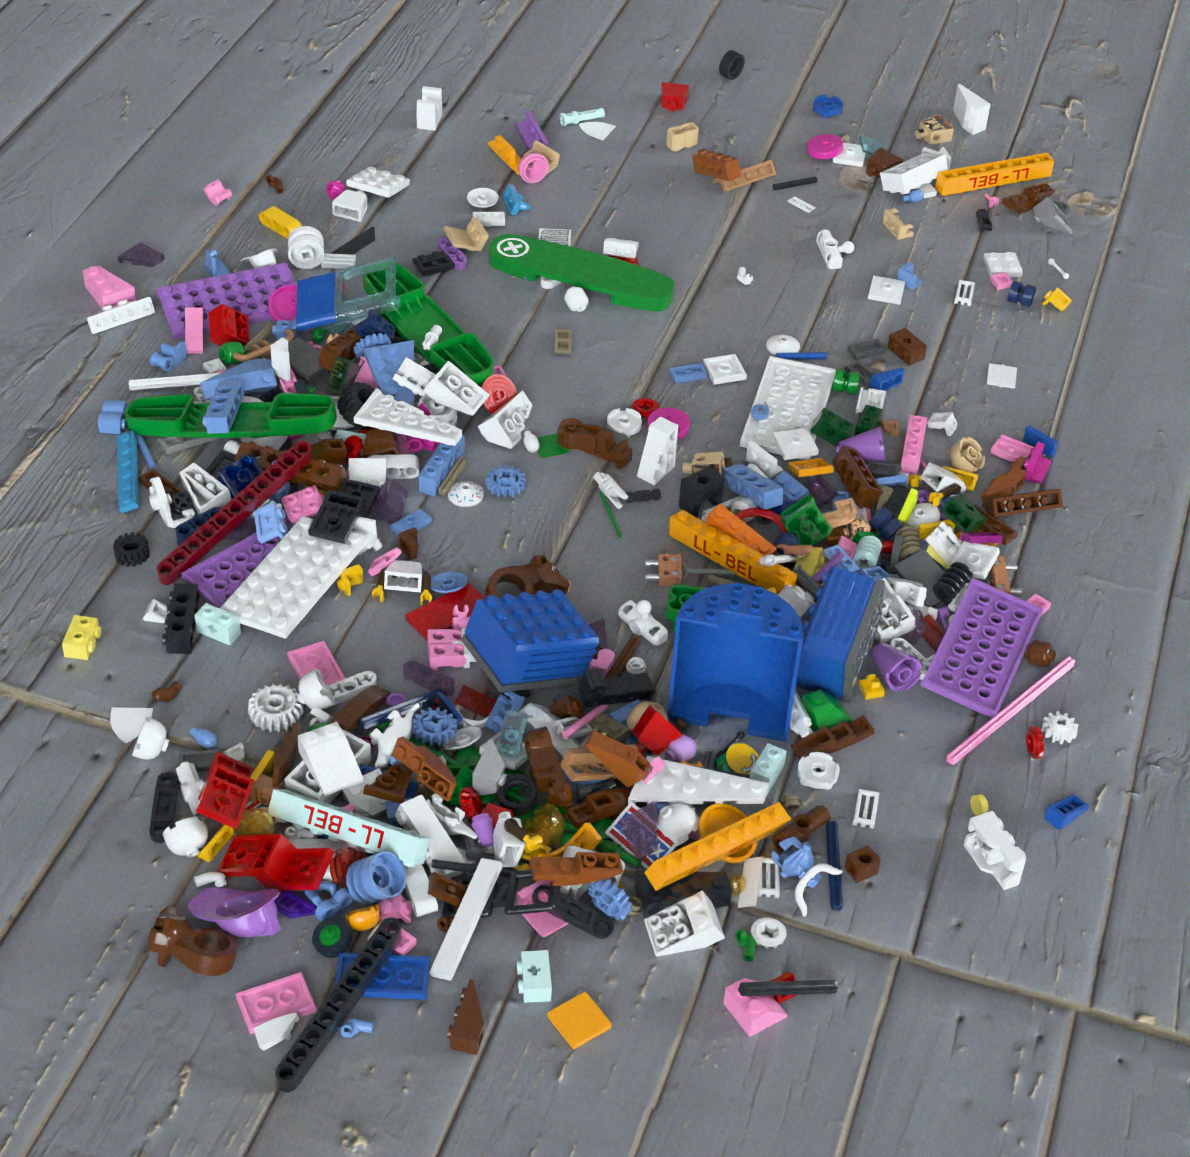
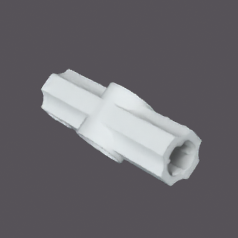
M183 762L176 768V772L181 783L184 801L188 803L193 817H199L200 821L202 818L206 820L208 817L196 812L200 801L198 797L204 784L203 780L199 779L194 763Z

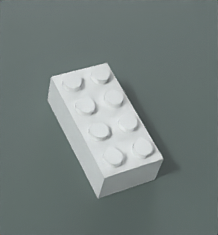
M923 153L881 172L883 191L906 194L911 189L920 188L922 184L932 182V179H937L939 171L948 170L945 154Z
M342 729L358 767H360L361 763L368 765L371 761L370 744ZM304 761L284 779L286 790L328 804L342 791L324 796Z

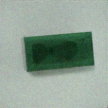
M336 357L326 391L333 395L341 396L347 387L355 381L359 365L351 360Z

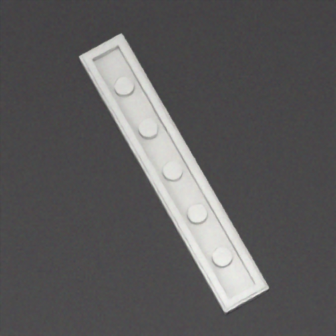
M481 858L429 974L432 977L452 980L503 867L501 861Z

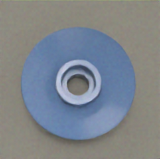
M459 572L441 573L431 579V589L447 594L465 587L468 579L466 575Z

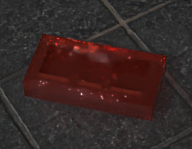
M927 614L915 621L914 628L937 652L946 632Z
M463 684L454 703L486 718L490 715L496 700Z

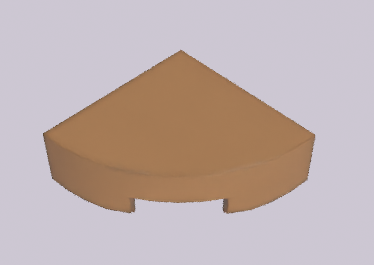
M881 420L880 427L885 433L899 437L898 421Z

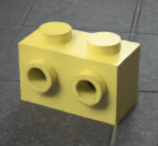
M73 616L62 642L64 657L89 659L91 652L95 650L97 638L101 636V626H99L97 618Z

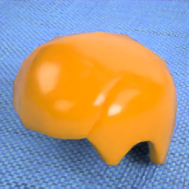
M378 904L350 911L349 917L348 914H345L346 922L350 925L351 929L362 932L376 926L380 919Z

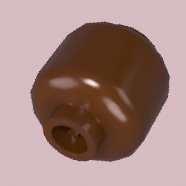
M1034 640L1031 644L1027 645L1025 659H1028L1030 665L1047 667L1050 662H1054L1056 650H1053L1051 643Z

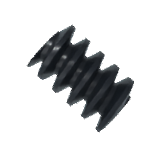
M961 562L952 563L950 568L946 570L933 586L935 596L943 603H951L952 599L957 596L969 579L973 577L972 570Z

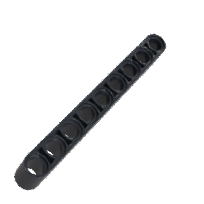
M387 918L382 921L275 1070L277 1086L281 1091L291 1092L298 1087L402 940L401 924L397 919ZM395 931V933L389 934L387 932ZM377 948L383 949L381 951H375V949ZM363 966H370L367 969L362 968ZM352 983L358 984L354 987L349 986ZM339 1001L345 1002L344 1004H341V1005H337V1004H336V1003L339 1002ZM324 1020H332L329 1023H323ZM312 1038H319L315 1042L309 1041ZM300 1056L305 1057L303 1060H295L297 1057ZM286 1075L292 1076L289 1079H282Z

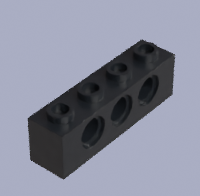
M174 583V589L170 591L169 600L171 605L167 606V616L169 619H165L166 633L162 635V644L166 645L168 654H191L196 625L195 614L198 612L200 599L198 584Z

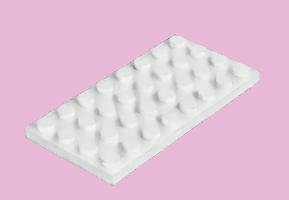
M770 356L752 407L757 404L767 406L769 408V416L765 420H756L751 416L750 411L740 440V447L747 448L748 443L754 441L765 451L781 455L773 439V432L806 427L815 442L817 435L811 433L810 429L813 420L827 406L836 369ZM811 456L801 457L798 459L807 460L810 459Z
M302 516L220 609L239 616L241 624L286 639L368 542V536L351 531L345 544L310 536L308 529L314 519Z

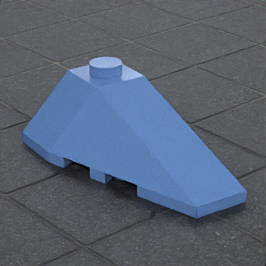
M266 358L248 360L200 383L204 400H210L214 396L215 388L218 387L220 381L241 380L244 396L267 393L277 387L274 369Z

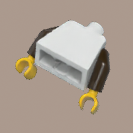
M931 462L928 463L924 472L920 473V475L912 474L909 476V485L911 487H919V480H922L936 491L929 495V503L933 502V506L940 505V498L945 499L948 496H957L966 491V485L959 477Z
M395 560L390 566L381 569L376 583L377 588L372 591L373 600L375 601V598L380 596V602H383L385 599L383 589L411 592L422 591L423 593L420 596V605L422 606L424 600L432 601V595L429 593L431 592V575L425 569H422L420 562Z
M501 812L493 832L495 861H501L503 867L514 868L517 871L526 870L529 866L527 863L521 866L518 864L525 847V842L527 848L533 851L541 847L539 843L543 842V839L538 834L533 837L528 836L529 833L522 829L519 818H512L510 812Z

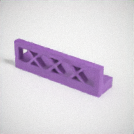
M526 110L525 121L515 122V128L527 150L532 149L535 140L548 147V141L530 110Z

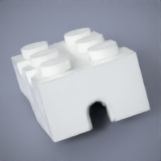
M886 578L881 579L885 581L881 622L875 636L878 644L888 643L894 638L914 630L915 617L900 595L894 592Z
M993 811L970 818L968 830L969 832L976 831L966 835L964 846L980 870L993 874L1003 890L1019 885L1026 855L1023 850L1014 846L1013 836L1008 831H1003L1002 820Z

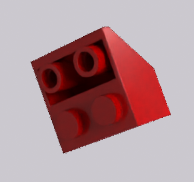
M224 304L219 305L208 313L210 342L222 347L225 342L238 341L242 346H245L250 341L247 315Z

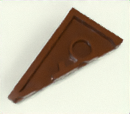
M395 764L386 770L384 774L376 777V781L373 784H366L363 794L401 804L404 802L413 771L404 764Z

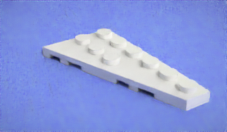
M377 388L354 416V423L447 445L455 446L462 437L461 429L447 422L441 423L436 420L435 416H426L424 411L404 401L398 402L389 394L385 396Z
M651 756L646 758L649 763L655 759V757ZM662 759L665 765L660 773H656L646 785L642 782L643 780L634 784L628 798V805L630 802L635 805L636 802H647V805H655L656 802H668L670 805L675 803L703 804V801H715V804H723V801H735L737 804H764L769 791V783ZM650 765V768H649V771H648L647 775H648V774L650 773V771L653 769L651 765Z

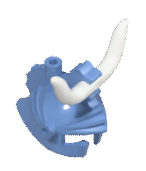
M791 837L779 843L785 851L780 856L773 850L772 860L782 869L780 872L782 877L799 876L801 878L795 889V900L802 915L805 917L807 914V906L803 899L805 887L814 888L819 883V880L822 878L819 872L825 871L832 875H839L842 873V870L826 863L814 865L811 852L812 847L807 842L802 844L796 837ZM792 845L796 847L795 849L787 850Z

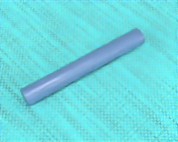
M137 435V443L150 469L155 468L156 464L143 436Z

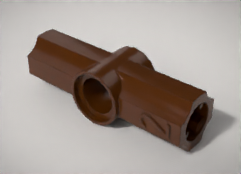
M818 805L806 814L795 816L793 823L772 836L775 848L779 852H785L779 843L791 837H796L801 843L806 842L811 833L830 821L831 816L828 813V809L823 805Z

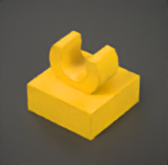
M875 674L867 675L866 679L859 680L858 686L865 700L884 697L885 690Z

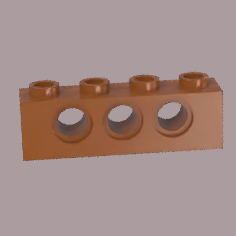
M700 149L697 153L692 154L696 173L725 181L741 177L738 158H734L731 155L726 156L723 153H715V151H707L706 149Z

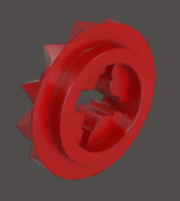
M640 398L632 403L631 409L637 411L641 417L646 419L654 410L659 409V404L649 398Z
M355 435L348 437L344 442L347 448L345 460L347 464H349V458H359L360 453H362L361 449L364 446L362 439Z
M1030 726L1026 734V746L1029 754L1034 759H1038L1043 756L1045 742L1043 741L1041 729L1037 726Z
M466 787L460 792V805L465 814L472 819L481 814L483 803L476 790Z

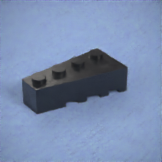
M646 870L635 871L634 887L638 898L642 901V912L645 919L700 891H703L711 900L714 908L730 906L732 887L726 872L696 871L656 891L644 873Z

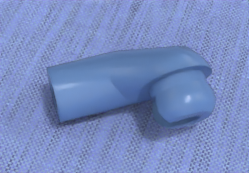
M352 1018L341 1026L340 1034L345 1038H350L360 1031L372 1034L374 1022Z

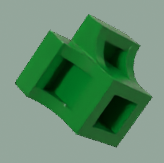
M449 765L448 768L457 783L450 801L443 799L445 805L461 806L460 792L463 788H472L473 776L467 765Z

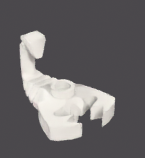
M159 476L150 479V482H152V487H149L151 507L154 511H159L167 527L176 528L179 524L195 517L194 510L190 508L182 511L185 518L173 521L170 512V504H172L170 494H165Z

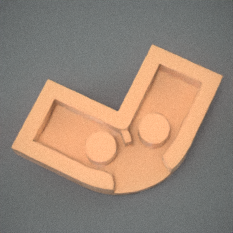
M853 498L835 501L836 511L822 514L832 529L854 521L857 517V510Z

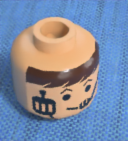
M859 518L846 524V527L843 528L845 537L852 541L857 531L870 532L869 522Z

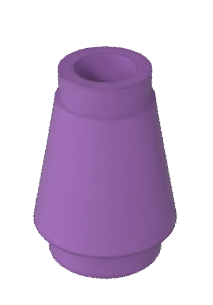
M488 813L473 817L471 825L482 847L492 846V818L489 817Z

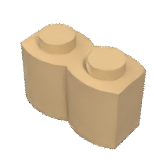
M690 122L669 128L667 130L666 146L671 151H679L684 147L690 148L698 143L699 127Z

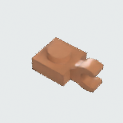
M777 545V548L784 549L783 555L794 554V557H806V553H812V545Z

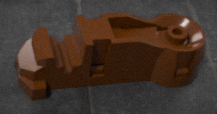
M575 418L564 419L557 429V442L563 448L581 450L615 463V467L619 469L627 466L632 460V448L628 446L627 441L624 439L621 443L616 444V441L613 439V431L611 430L608 432L603 427L595 424H583Z
M547 727L528 731L524 734V746L531 764L530 776L537 786V792L547 791L548 805L562 806L563 809L570 808L572 806L571 786L567 783Z

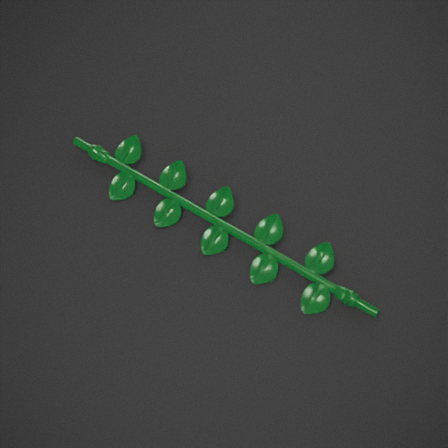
M390 721L376 725L375 728L384 733L389 727ZM413 734V737L409 739L418 747L425 746L437 757L443 755L446 759L447 767L449 765H467L472 776L474 770L471 768L477 766L481 758L479 748L468 746L460 749L456 755V760L428 746L430 745L428 741L423 744L422 738L416 739V734ZM508 770L504 772V774H507V776H509L511 774H524V772L520 770ZM514 787L505 793V797L516 803L527 799L516 793V791L523 787ZM496 793L479 796L483 803L482 807L488 803L491 804L495 800ZM547 798L544 802V808L536 804V807L531 812L522 816H515V818L521 820L522 829L525 831L532 830L539 825L540 815L570 831L562 836L560 848L580 829H576L570 821L560 817L566 813L567 809H563L562 806L557 807L554 804L548 805ZM604 818L591 823L602 838L597 844L598 847L602 848L605 853H619L620 859L639 868L642 860L625 852V849L620 844L605 841L610 838L605 832L614 822L612 819Z

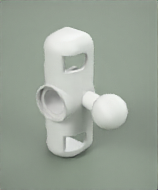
M827 229L819 231L816 243L829 269L841 268L843 259L840 253L850 254L854 250V244L846 241L842 246H838V241L833 238L831 232Z
M629 600L621 605L618 615L629 625L631 631L636 636L642 635L655 646H659L667 641L668 631L650 614L652 607L649 601L641 600L635 604ZM655 627L660 628L658 632H655L653 629Z

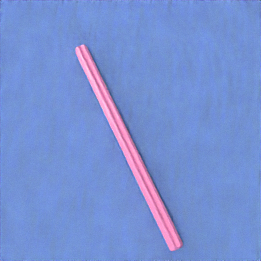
M1070 656L1063 659L998 712L997 715L949 752L946 761L951 765L956 764L1074 666L1075 660Z

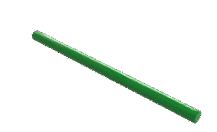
M601 491L599 494L603 500V503L610 516V519L617 532V535L619 538H621V532L610 510L607 500L603 492Z

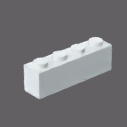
M419 795L401 803L395 814L399 825L403 826L405 830L430 838L425 862L429 866L431 874L436 872L449 879L462 875L463 872L431 868L432 859L466 863V861L424 797Z

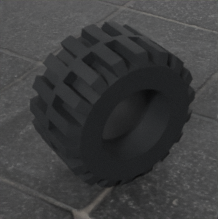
M363 382L351 383L337 401V409H339L340 415L343 416L342 418L356 428L371 429L372 427L354 423V416L375 389Z

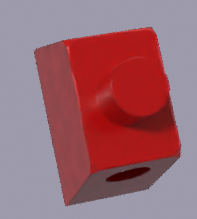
M662 82V108H667L669 111L682 110L689 97V85Z
M651 705L647 707L632 730V734L639 739L635 746L641 755L647 749H650L655 755H659L669 747L670 742L682 736Z

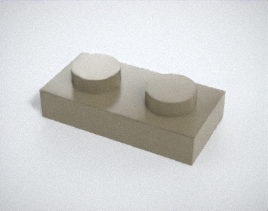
M604 713L596 716V718L588 723L592 729L597 727L599 728V733H607L608 737L619 742L631 736L630 728Z

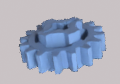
M380 333L377 336L375 334L372 336L367 335L365 339H360L361 342H357L353 348L356 358L364 356L365 348L392 343L389 336Z
M507 465L504 468L498 466L497 470L492 468L491 472L487 473L486 485L487 489L491 490V494L497 493V497L504 495L505 498L508 495L514 497V493L520 494L521 490L525 489L526 478L525 474L521 473V469L515 470L514 466L508 468Z
M429 707L427 712L422 709L421 713L415 714V719L412 720V733L416 734V739L422 738L423 744L428 741L430 746L433 743L441 746L442 741L449 743V738L454 739V734L457 733V720L453 719L452 713L447 715L446 709L442 712L439 707L436 710H432Z
M609 878L592 882L588 887V895L592 897L591 902L594 903L597 909L602 910L603 915L609 916L610 919L614 917L616 921H619V919L623 920L632 910L630 908L632 903L627 901L629 896L626 895L623 889L618 888L617 883L611 882Z

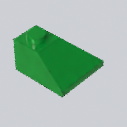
M821 689L803 695L802 703L811 719V727L814 731L824 726L830 729L844 720L847 724L853 721L835 696Z

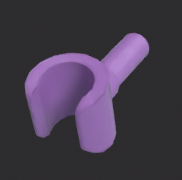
M947 606L938 608L937 619L941 620L944 632L948 629L946 617L950 616Z

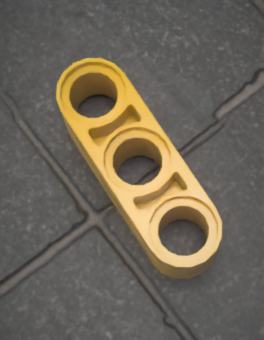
M271 206L259 213V219L263 225L288 239L289 234L294 229L302 226L297 219L275 206Z

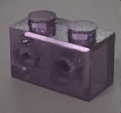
M391 478L380 486V493L376 499L373 512L388 524L400 520L404 515L403 511L408 491Z

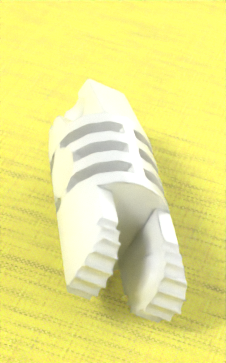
M596 472L593 478L599 484V489L615 507L621 509L623 504L618 498L627 499L629 496L610 475Z

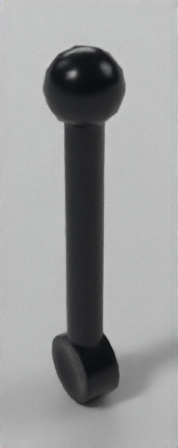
M739 731L737 733V737L734 738L722 751L720 750L717 753L716 757H720L728 750L730 746L735 744L739 739H743L745 737L744 732Z

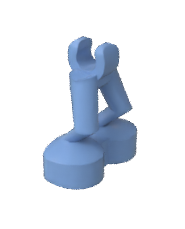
M323 880L318 890H305V895L317 906L315 915L320 922L328 917H337L338 912L343 913L355 902L348 888L344 887L337 890L336 884ZM322 890L330 891L332 898L323 901L318 894Z

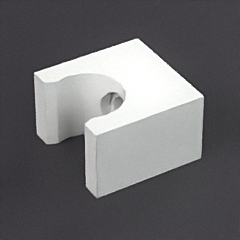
M423 86L422 100H417V128L436 131L442 116V88Z

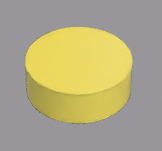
M982 794L973 795L970 799L972 812L976 816L987 813L988 801L986 797Z

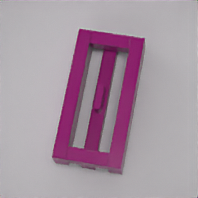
M961 532L960 540L968 543H1002L1003 537L993 532Z

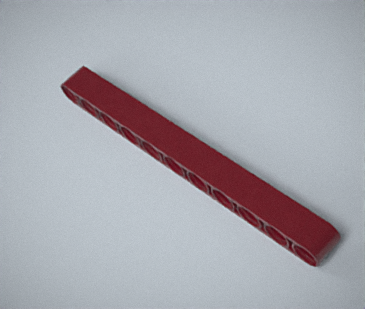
M299 441L163 559L157 565L159 581L163 585L173 584L182 576V572L197 563L302 470L312 459L309 442Z

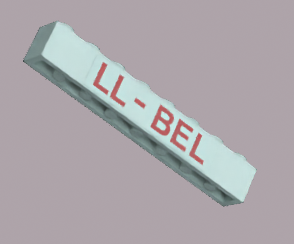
M273 789L267 812L268 815L275 817V821L287 823L288 821L293 823V827L299 829L309 828L312 834L329 835L328 839L338 842L341 840L346 841V845L350 847H364L367 853L391 852L402 861L403 865L408 867H415V864H424L430 842L428 837L286 789Z

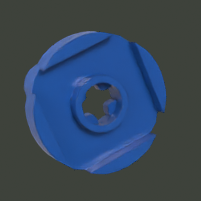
M820 95L814 100L813 110L821 114L823 118H829L830 116L842 113L843 102L836 96L828 98V95Z

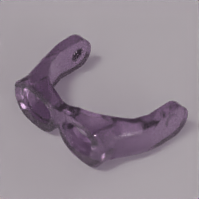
M916 607L910 610L916 619L914 634L907 641L912 646L920 640L927 629L925 622L922 620L923 614Z

